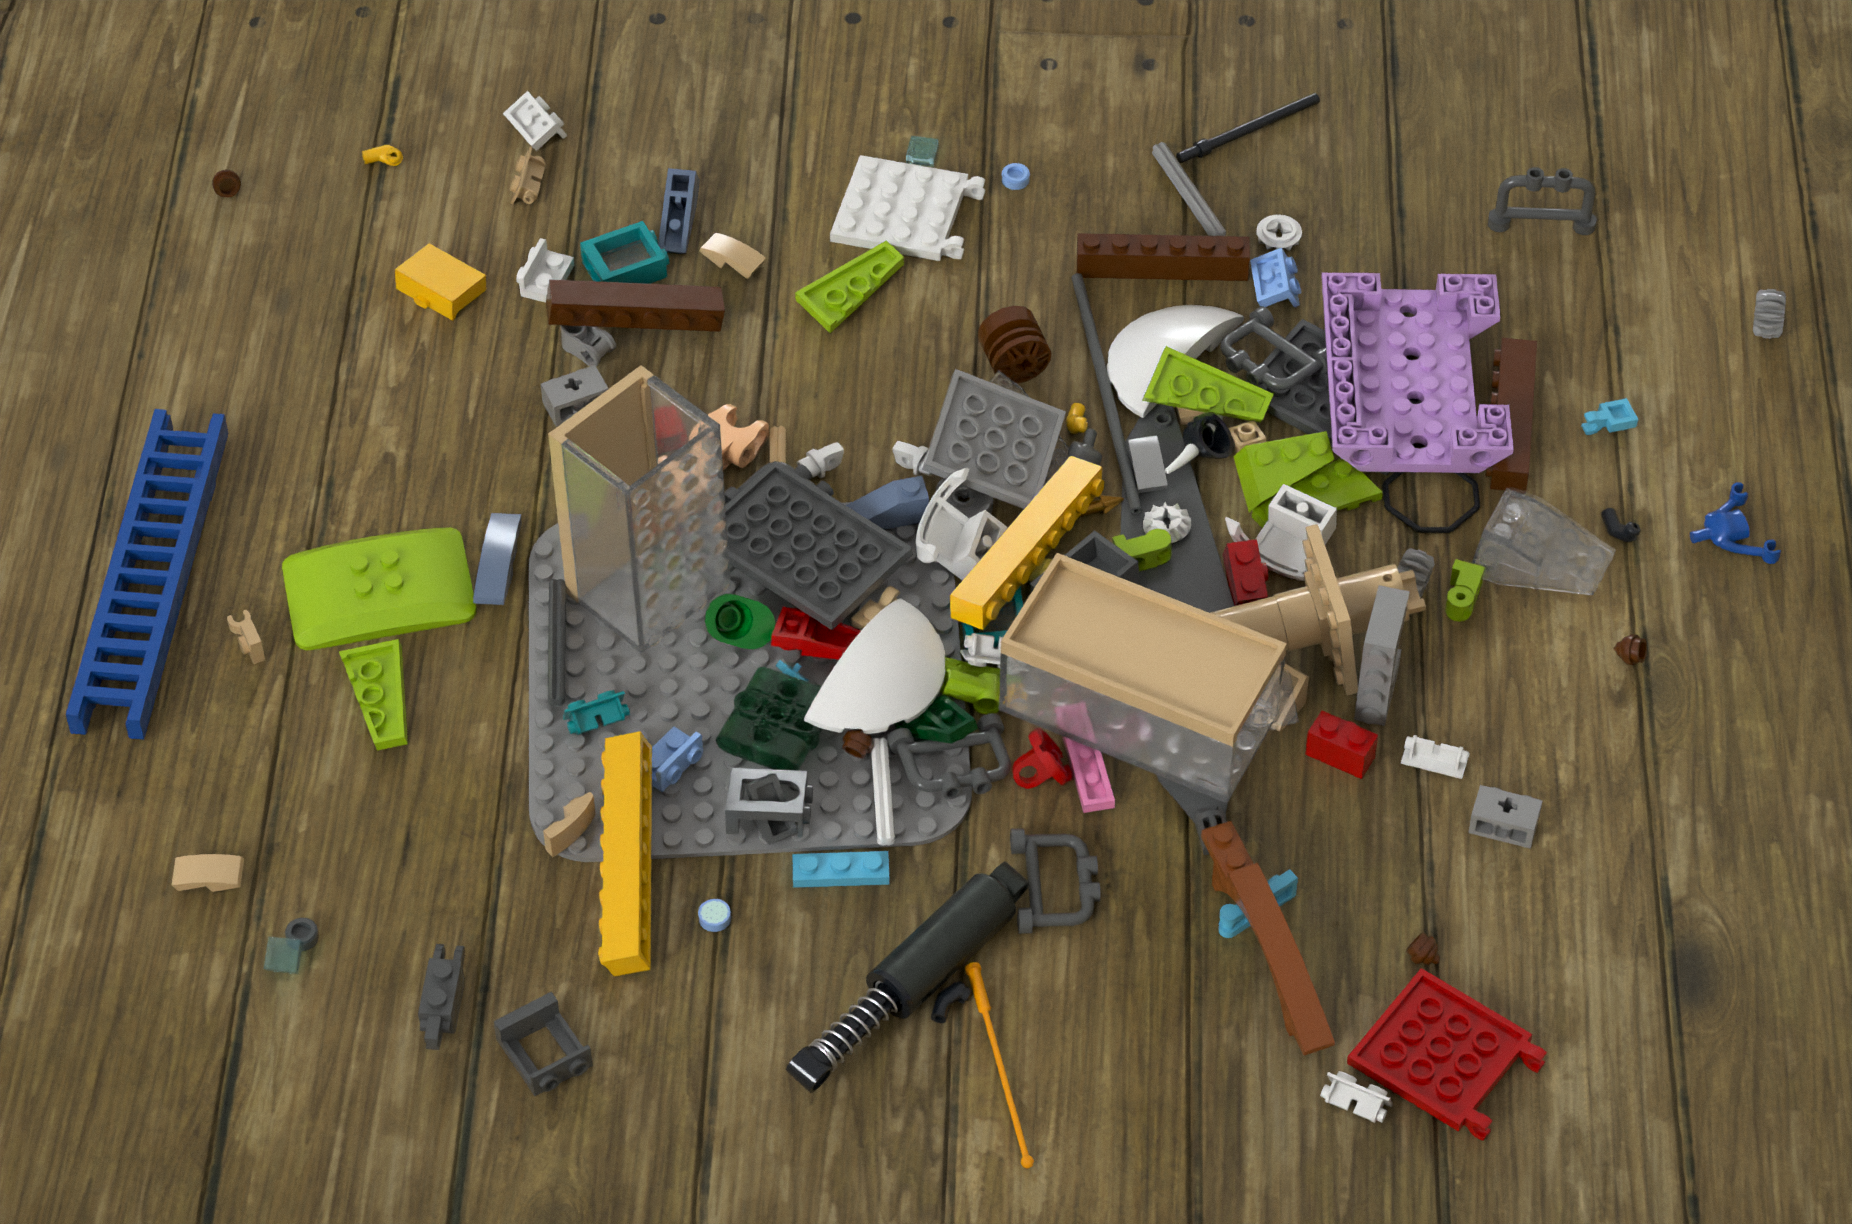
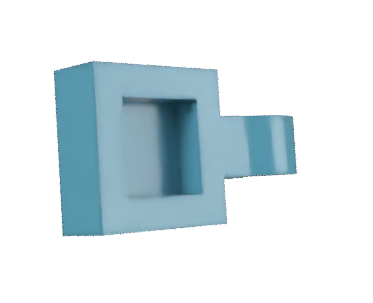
M1625 398L1599 404L1598 411L1586 412L1584 417L1587 423L1581 424V427L1586 435L1595 434L1605 426L1609 433L1635 428L1638 418L1629 401Z

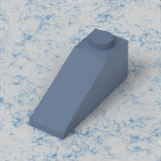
M668 168L658 242L660 249L664 248L667 253H687L700 184L696 171Z
M917 476L892 481L846 506L885 530L920 523L923 513L929 504V496L923 477Z

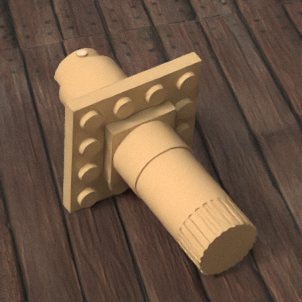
M1315 524L1306 527L1307 540L1302 541L1307 558L1304 559L1307 572H1304L1305 587L1210 613L1287 643L1286 651L1288 652L1320 644L1324 657L1328 656L1329 661L1334 662L1333 672L1337 685L1343 684L1346 696L1358 693L1352 635L1367 632L1378 586L1410 591L1404 622L1409 621V614L1425 611L1426 605L1424 599H1420L1414 571L1409 570L1399 573L1395 564L1336 578L1319 526Z

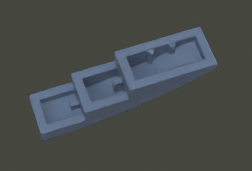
M491 513L482 547L473 603L504 605L513 577V562L517 553V538L522 525L521 514Z

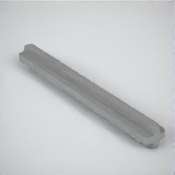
M1160 142L1155 144L1152 154L1208 236H1225L1226 230L1166 143Z

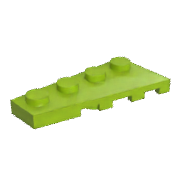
M884 241L795 292V300L831 333L904 265V256L889 242Z
M1165 346L1142 401L1199 412H1215V414L1248 421L1255 420V422L1261 423L1273 393Z
M1342 458L1337 459L1292 486V488L1337 510L1346 508L1347 511L1358 508L1359 503L1371 500L1372 503L1382 500L1383 491L1364 473ZM1273 498L1252 510V518L1262 528L1268 521V507Z
M399 639L339 651L377 751L407 745L402 645Z

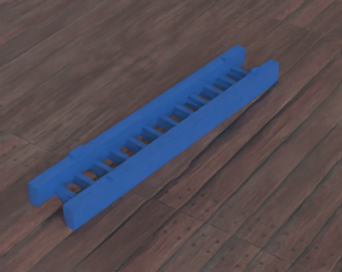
M154 410L66 711L71 734L86 735L93 709L96 707V704L130 707L125 724L128 737L131 739H145L229 434L225 414L213 413L207 433L173 431L171 416L167 415V410ZM169 445L203 448L201 455L167 453ZM162 468L196 470L194 478L162 476L161 472ZM156 490L190 493L188 501L154 498ZM149 513L183 516L182 524L149 522L147 520ZM143 536L177 539L175 547L141 545ZM136 560L171 562L168 571L134 568ZM129 583L164 586L162 595L127 592ZM122 607L154 609L157 610L155 617L121 614ZM116 631L148 633L150 638L149 641L114 638ZM109 655L144 658L142 665L107 662ZM102 680L137 682L135 690L100 687Z

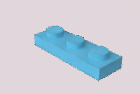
M888 851L792 854L793 888L889 885Z

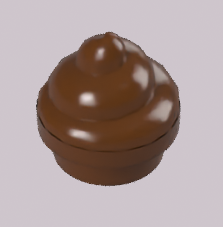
M225 169L216 173L212 180V186L217 195L232 197L240 190L241 181L237 173Z
M1630 634L1617 642L1613 649L1625 664L1636 665L1637 663H1643L1646 658L1647 642L1636 634Z
M862 729L849 730L843 736L844 744L842 749L848 754L863 759L867 753H871L873 739L870 734L863 733Z
M1424 932L1420 933L1406 949V952L1411 956L1410 960L1415 964H1439L1438 945L1432 935L1428 937Z

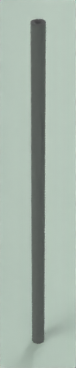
M1076 273L1071 279L1130 511L1133 515H1139L1143 509L1082 274Z

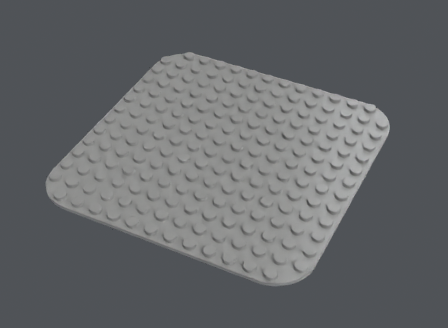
M721 509L696 510L684 518L672 515L673 511H665L667 536L580 603H577L566 594L565 703L562 706L556 705L553 707L549 705V582L552 579H563L565 581L558 523L546 530L536 541L529 557L530 822L536 837L545 846L543 830L547 829L552 823L565 818L563 807L572 799L591 792L594 796L596 813L583 834L557 855L580 862L603 861L600 835L604 833V823L600 810L601 806H604V795L601 789L604 767L601 754L605 751V738L641 731L653 747L674 726L690 737L695 732L702 735L703 754L697 763L691 764L682 773L680 779L675 784H670L663 792L652 786L651 859L916 846L931 843L945 837L955 830L966 817L971 805L972 786L961 788V794L954 799H946L942 791H921L911 784L900 755L893 753L888 744L895 842L890 846L879 845L877 843L871 753H867L865 758L861 759L848 754L842 749L844 734L853 729L844 728L841 733L804 721L812 702L839 660L802 656V650H783L780 647L771 646V640L763 647L754 650L743 649L720 642L710 635L705 624L706 611L715 598L724 594L739 595L766 605L773 613L775 622L778 620L782 607L797 608L695 541L694 533ZM919 523L885 529V531L911 546L913 555L841 623L852 627V617L870 599L878 603L885 589L891 585L900 591V594L896 597L897 599L901 598L910 603L927 617L941 638L946 654L945 657L961 661L958 621L951 618L950 594L955 590L954 574L937 561L923 563L918 559L916 554V534ZM683 550L689 555L697 551V557H692L688 561L684 559L683 567L678 569H684L687 577H690L691 571L697 572L700 570H704L710 576L704 577L700 575L701 581L692 580L688 586L687 581H683L679 588L677 587V578L672 582H668L667 580L673 574L672 569L674 568L671 557L672 553L681 556ZM704 556L707 557L705 561H703V559L699 558V557H704ZM705 564L711 565L708 569L704 568ZM781 660L791 667L799 663L802 667L798 672L809 679L807 684L800 686L784 675L776 667L778 661ZM610 690H615V693L625 692L623 702H620L621 705L626 703L630 711V715L626 716L625 720L604 726L601 717L597 716L595 719L598 729L580 735L569 733L567 722L571 721V719L563 721L564 710L568 709L567 706L578 700H585L586 703L597 700L599 694ZM939 692V694H938V696L936 697V699H937L938 697L942 696L943 694H942L941 692ZM947 696L965 710V701ZM895 724L889 725L887 731L872 733L870 736L872 739L882 737L887 739L888 735L896 730ZM913 737L914 742H920V741H926V740H927V739H921V738ZM968 747L913 755L920 775L928 780L939 779L941 775L948 772H953L956 776L969 774L970 772ZM731 768L807 771V784H813V802L806 804L811 805L810 825L804 824L803 837H798V833L769 845L751 819H741L739 834H726L725 808ZM780 784L786 801H791L798 797L800 792L796 787ZM744 786L743 800H749L748 794ZM794 821L798 831V822Z

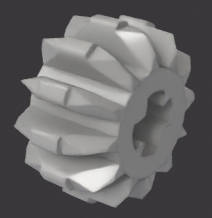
M1776 289L1758 291L1753 322V333L1755 336L1769 339L1781 336L1786 304V295L1783 291H1776Z
M1410 548L1404 553L1397 568L1399 573L1409 570L1414 571L1420 598L1433 572L1434 558L1427 555L1424 551Z

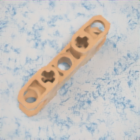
M726 404L716 411L709 413L696 425L692 434V442L694 444L679 458L670 453L662 455L661 466L664 494H675L672 501V515L684 518L702 508L717 491L718 479L716 477L731 463L744 468L752 462L769 437V423L757 420L744 428L734 427L738 420L736 415L737 407Z

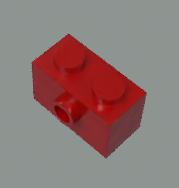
M1257 539L1227 543L1222 555L1234 606L1268 598L1265 581H1268V569L1266 563H1261Z
M1321 710L1308 731L1305 755L1362 779L1376 757L1378 734L1359 727L1354 722L1343 720Z

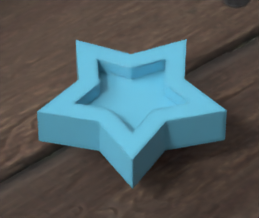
M779 660L776 664V667L784 675L800 686H805L809 679L798 672L802 667L799 663L791 667Z

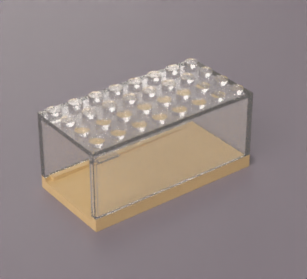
M640 365L548 433L566 594L636 650L643 653L650 647L656 646L670 631L679 628L684 620L693 613L702 610L706 603L716 595L724 593L730 585L720 424Z
M1056 553L1001 640L999 710L1228 803L1279 714L1287 643Z

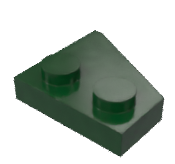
M945 694L935 699L926 711L909 723H906L905 720L894 723L896 729H909L913 737L950 744L964 739L968 734L978 729L975 718Z

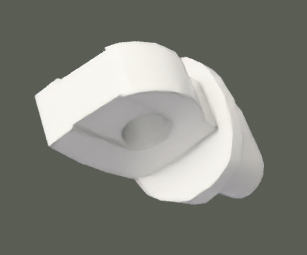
M896 442L892 451L895 461L899 465L907 469H913V474L917 476L920 473L929 476L933 475L922 470L929 448L925 446L918 448L905 442Z
M838 442L819 450L812 449L806 453L805 458L797 461V466L800 464L806 466L811 472L812 478L815 476L823 478L825 477V471L836 468L842 462L844 449Z

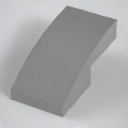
M1157 435L1129 439L1128 447L1138 493L1167 489L1168 484Z

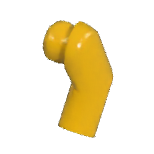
M390 145L362 151L365 165L380 161L390 166H397L403 160L401 151Z
M1073 403L1066 419V427L1072 434L1084 433L1088 428L1087 419L1083 417L1085 406L1080 403Z

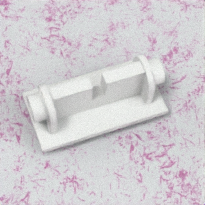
M972 633L971 636H965L964 647L968 648V650L961 649L960 653L965 660H968V664L985 667L986 663L998 664V667L1011 671L1016 670V667L1026 668L1024 662L1001 653V640L1003 637H999L998 648L993 647L994 636Z
M1417 735L1413 737L1407 736L1401 764L1462 779L1470 753L1464 751L1461 746L1458 748L1443 743L1439 746L1435 745V741L1419 738Z
M1338 1071L1337 1075L1330 1072L1327 1073L1332 1084L1331 1086L1325 1084L1320 1095L1325 1098L1326 1103L1348 1111L1351 1101L1355 1100L1357 1104L1353 1114L1370 1120L1373 1123L1384 1121L1387 1110L1383 1109L1384 1104L1392 1107L1391 1099L1386 1097L1387 1091L1372 1084H1369L1368 1088L1356 1084L1357 1079L1341 1071Z

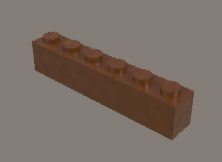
M1077 233L1076 273L1082 274L1083 278L1248 281L1250 239L1246 236Z
M549 279L546 296L548 325L721 332L725 313L722 288L711 286Z
M1502 337L1500 349L1494 350L1493 366H1497L1498 371L1493 370L1491 388H1497V393L1492 392L1490 405H1509L1514 450L1512 455L1486 469L1485 476L1491 477L1490 489L1526 493L1530 467L1537 341Z

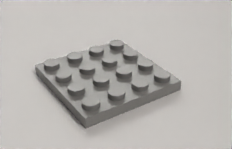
M955 369L922 470L947 479L953 472L968 468L970 470L967 478L960 485L1025 509L1044 486L1066 411Z

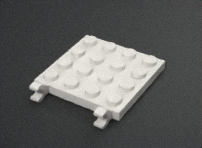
M860 155L830 232V242L872 249L887 241L902 255L940 261L942 255L953 259H962L964 238L952 236L948 239L963 196L982 200L985 194V189H983L985 179L976 176L968 180V174Z

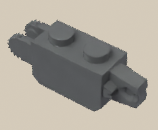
M436 944L433 958H429L418 1011L420 1031H425L426 1049L440 1050L443 1033L454 1034L456 1032L464 991V946H456L454 958L450 960L445 959L446 950L444 944Z

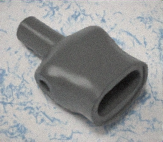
M1087 429L1083 442H1072L1068 450L1069 457L1073 456L1100 465L1102 454L1093 448L1097 432L1094 429Z

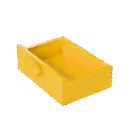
M430 243L395 269L396 289L412 297L414 302L424 309L429 307L452 321L461 309L486 291L485 274Z

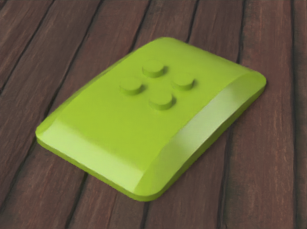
M451 527L396 532L344 541L290 555L282 563L294 641L303 650H316L469 622L476 615V604L473 603L474 593L462 535L457 529Z

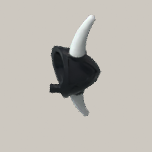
M1205 412L1194 417L1191 422H1188L1183 432L1185 449L1165 469V473L1170 474L1190 462L1196 456L1209 459H1223L1232 455L1234 441L1230 430L1222 420L1223 416L1217 415L1215 412Z

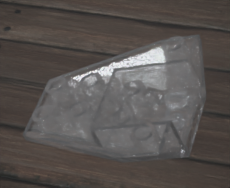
M1514 487L1505 490L1484 528L1472 564L1485 567L1483 579L1495 584L1594 595L1616 550L1545 499Z

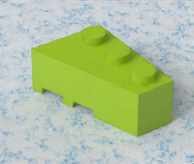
M1327 431L1246 445L1233 456L1249 513L1254 508L1275 497L1283 484L1292 487L1326 467L1334 460Z

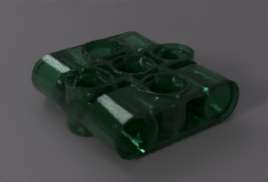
M757 668L745 690L735 696L734 708L715 740L716 744L720 749L731 755L773 770L799 771L809 752L819 745L820 733L823 728L805 722L804 718L821 686L770 668Z

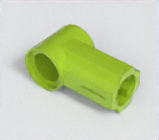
M948 667L945 671L940 692L943 695L973 703V707L977 712L987 715L997 713L1001 708L1000 687L1002 680L999 676L992 673L974 676Z

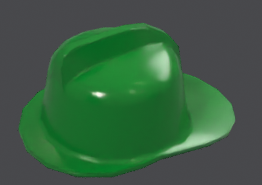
M724 594L715 598L710 603L705 615L707 631L713 638L743 649L754 650L766 645L771 640L776 625L774 615L766 605L735 594Z

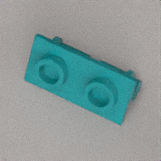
M610 690L599 694L597 700L587 703L585 700H578L567 706L568 709H565L563 714V721L571 719V721L567 722L569 733L580 735L598 729L595 719L597 716L601 717L604 726L625 720V717L630 715L628 705L626 703L621 705L620 703L623 702L625 692L615 693V690Z

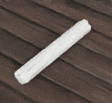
M884 737L873 738L871 756L877 843L881 846H890L895 842L888 741Z

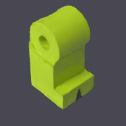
M1153 529L1144 536L1126 540L1124 534L1112 537L1114 545L1138 561L1139 572L1167 563L1171 559V535L1163 529Z
M1455 559L1450 585L1455 587L1451 588L1447 594L1445 613L1451 620L1461 622L1470 618L1483 584L1485 567Z

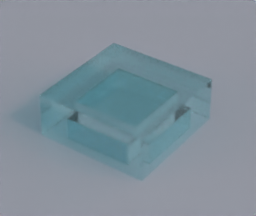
M911 136L906 153V163L933 167L939 148V139Z
M268 936L263 969L266 971L298 974L303 942L296 939Z

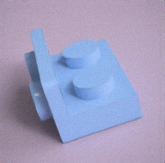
M1279 248L1250 260L1256 298L1260 306L1267 307L1285 299H1289L1293 307L1300 305L1298 294H1301V288L1294 275L1298 270L1292 256L1287 257L1284 250Z
M674 726L652 747L653 787L663 792L670 784H675L691 764H695L700 760L703 754V742L700 733L695 732L690 737Z

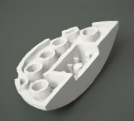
M1180 305L1150 312L1131 322L1116 336L1108 352L1107 374L1110 385L1113 384L1118 392L1119 401L1133 413L1144 418L1157 405L1156 403L1142 401L1165 346L1196 359L1204 350L1212 352L1227 334L1244 321V316L1213 306Z
M901 598L882 609L856 636L836 663L812 702L804 721L841 733L844 728L862 729L863 733L872 734L887 731L889 725L902 720L909 723L926 711L938 696L946 671V654L943 643L927 617Z

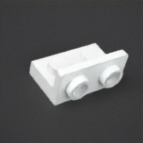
M528 91L503 113L536 151L556 133L563 139L567 136L561 128L564 125L563 121L554 112L549 115L547 113L550 109L548 104L540 96L535 99Z
M540 238L536 247L530 249L525 266L520 267L517 273L516 280L520 286L521 296L546 303L549 279L566 280L575 265L574 257L547 250L546 239Z

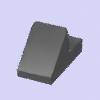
M770 773L744 785L749 800L786 802L776 773ZM753 820L769 845L798 833L794 821Z

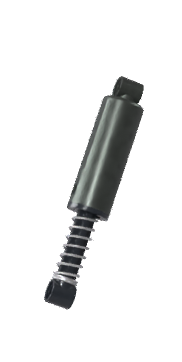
M1005 861L997 866L990 875L984 873L975 874L866 976V983L869 988L866 997H860L857 1005H851L849 1012L840 1016V1022H833L831 1024V1030H824L822 1032V1039H815L809 1046L801 1049L789 1062L786 1071L810 1093L816 1091L827 1080L831 1072L837 1069V1062H844L843 1055L845 1053L853 1054L852 1047L854 1045L861 1046L862 1037L870 1038V1030L872 1028L879 1029V1022L881 1020H889L888 1013L900 1019L908 1018L997 934L1015 915V903L1028 889L1030 882Z

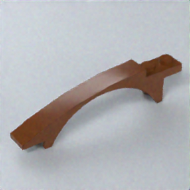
M1232 821L1203 829L1201 831V839L1214 862L1212 886L1215 892L1222 891L1228 894L1236 902L1250 923L1269 965L1280 1000L1285 1028L1289 1036L1294 1035L1304 1056L1334 1046V1038L1303 958L1259 864L1253 863Z

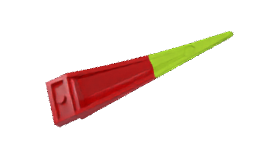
M782 607L772 633L771 646L780 647L787 651L802 650V656L839 660L861 630L844 623H840L831 630L798 608ZM945 657V669L949 667L974 676L992 673L1004 680L1011 678L1020 680V673L988 666H974L968 664V662Z

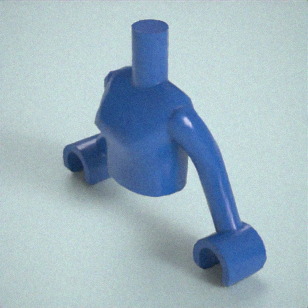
M1736 482L1731 487L1729 500L1719 509L1705 516V528L1690 532V540L1692 543L1711 539L1717 547L1726 551L1760 556L1764 562L1774 564L1779 560L1781 550L1773 551L1776 547L1775 540H1767L1763 548L1735 543V541L1748 538L1750 534L1749 526L1743 513L1739 509L1730 511L1735 506H1743L1748 498L1747 492L1741 493L1743 484Z

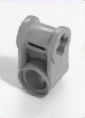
M561 325L563 349L581 359L588 366H598L601 361L600 359L607 352H612L616 349L613 337L605 330L592 326Z

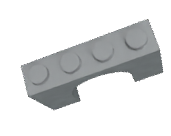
M1378 586L1363 646L1354 720L1385 726L1400 665L1401 650L1398 649L1407 613L1410 591Z

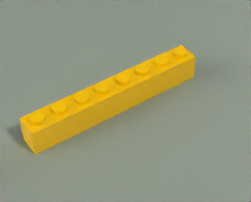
M1070 456L950 594L952 619L982 630L991 620L996 619L1000 609L1006 602L1012 600L1021 584H1025L1028 581L1033 570L1037 566H1041L1045 556L1051 549L1057 547L1066 531H1070L1073 528L1078 517L1086 513L1089 504L1095 497L1101 495L1104 489L1102 466Z
M641 731L605 738V751L601 754L604 767V778L601 780L604 806H601L600 813L604 823V833L600 835V844L603 850V861L600 862L603 889L599 892V899L603 909L602 918L599 919L602 946L599 947L598 955L601 964L614 977L651 970L652 746Z

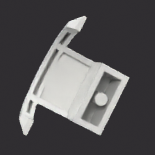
M968 468L953 472L938 488L923 513L916 534V554L918 559L923 563L937 561L961 580L969 574L1007 529V526L986 510L968 518L946 501L952 492L966 480L970 470Z
M1283 484L1269 504L1268 521L1256 537L1261 563H1266L1269 570L1285 577L1305 581L1304 572H1307L1304 559L1307 558L1302 541L1307 540L1306 527L1318 524L1324 544H1326L1336 529L1337 509ZM1228 517L1225 518L1227 529L1234 542L1249 540L1242 531L1239 522Z

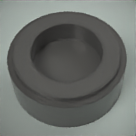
M297 918L291 921L285 929L287 944L294 950L306 951L314 947L318 942L319 933L317 925L311 919Z

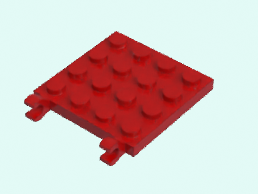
M1421 968L1347 1057V1064L1459 1132L1465 1125L1474 1137L1484 1141L1491 1132V1129L1488 1127L1493 1120L1487 1115L1477 1112V1108L1518 1057L1522 1059L1523 1063L1530 1070L1538 1073L1545 1064L1543 1058L1547 1052L1543 1048L1530 1043L1532 1040L1530 1032Z

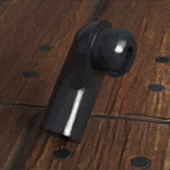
M1607 508L1602 511L1601 517L1610 536L1627 543L1637 539L1641 532L1637 523L1628 522L1626 525L1621 524L1613 508Z
M955 981L939 992L933 1006L931 1019L937 1023H945L951 1004L956 1000L960 1003L968 1001L972 995L971 988L965 986L964 982Z

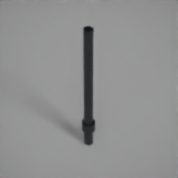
M1317 93L1310 94L1208 140L1204 138L1194 142L1192 147L1177 153L1176 158L1179 163H1184L1197 156L1202 158L1209 155L1215 148L1319 103V96Z

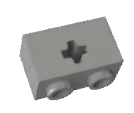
M596 365L541 383L543 404L556 427L608 390Z
M1480 785L1471 814L1468 833L1531 849L1543 800L1535 799L1528 795L1503 791L1496 787Z

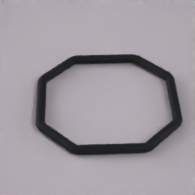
M1404 472L1393 473L1382 485L1385 509L1419 533L1453 532L1480 508L1479 488L1476 480L1466 473H1455L1472 485L1474 506L1449 527H1420L1390 506L1388 485Z

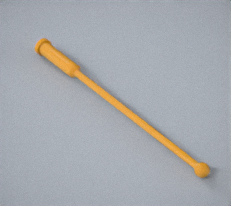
M972 962L965 966V972L970 980L978 1012L983 1014L1022 1153L1021 1165L1028 1169L1033 1166L1034 1159L1027 1150L990 1019L989 1011L991 1006L981 975V965L978 962Z

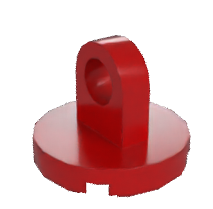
M1038 727L1031 731L1028 737L1033 748L1020 756L1012 766V774L1016 784L1022 788L1030 789L1053 777L1060 785L1065 786L1073 780L1074 774L1070 765L1066 764L1063 766L1061 761L1063 758L1062 751L1046 731L1044 732ZM1026 766H1032L1037 769L1036 774L1030 778L1022 777L1019 773Z

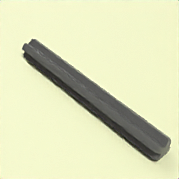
M552 579L549 582L548 703L554 707L556 705L562 706L565 703L566 587L563 579Z

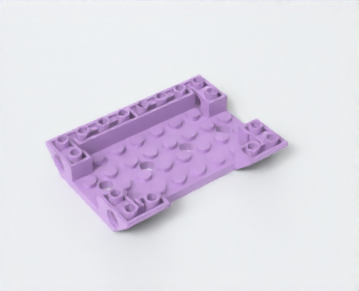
M1322 273L1332 451L1360 472L1480 473L1513 454L1509 405L1479 404L1477 417L1469 339L1500 321L1496 275L1438 274L1436 290L1381 289L1380 273ZM1409 312L1415 316L1405 317L1402 313ZM1413 355L1416 356L1418 359L1409 360L1405 356ZM1418 399L1421 400L1422 403L1413 404L1409 400ZM1421 443L1426 447L1418 449L1415 448L1412 444Z

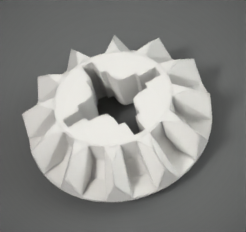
M1271 215L1259 222L1256 235L1258 236L1259 243L1265 244L1267 250L1274 247L1276 249L1285 248L1290 251L1293 245L1299 244L1302 237V229L1300 224L1289 216ZM1278 229L1282 232V237H1276Z
M1165 502L1162 507L1153 505L1150 512H1145L1143 529L1145 534L1153 529H1163L1171 535V543L1183 539L1189 533L1191 518L1188 515L1187 509H1180L1178 503L1174 506H1168ZM1166 517L1170 518L1171 521L1169 528H1166L1163 522Z

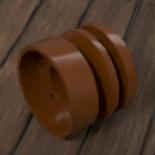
M1024 306L1001 308L990 314L978 329V340L997 379L1004 383L1018 384L1027 382L1043 372L1051 361V349L1032 311Z

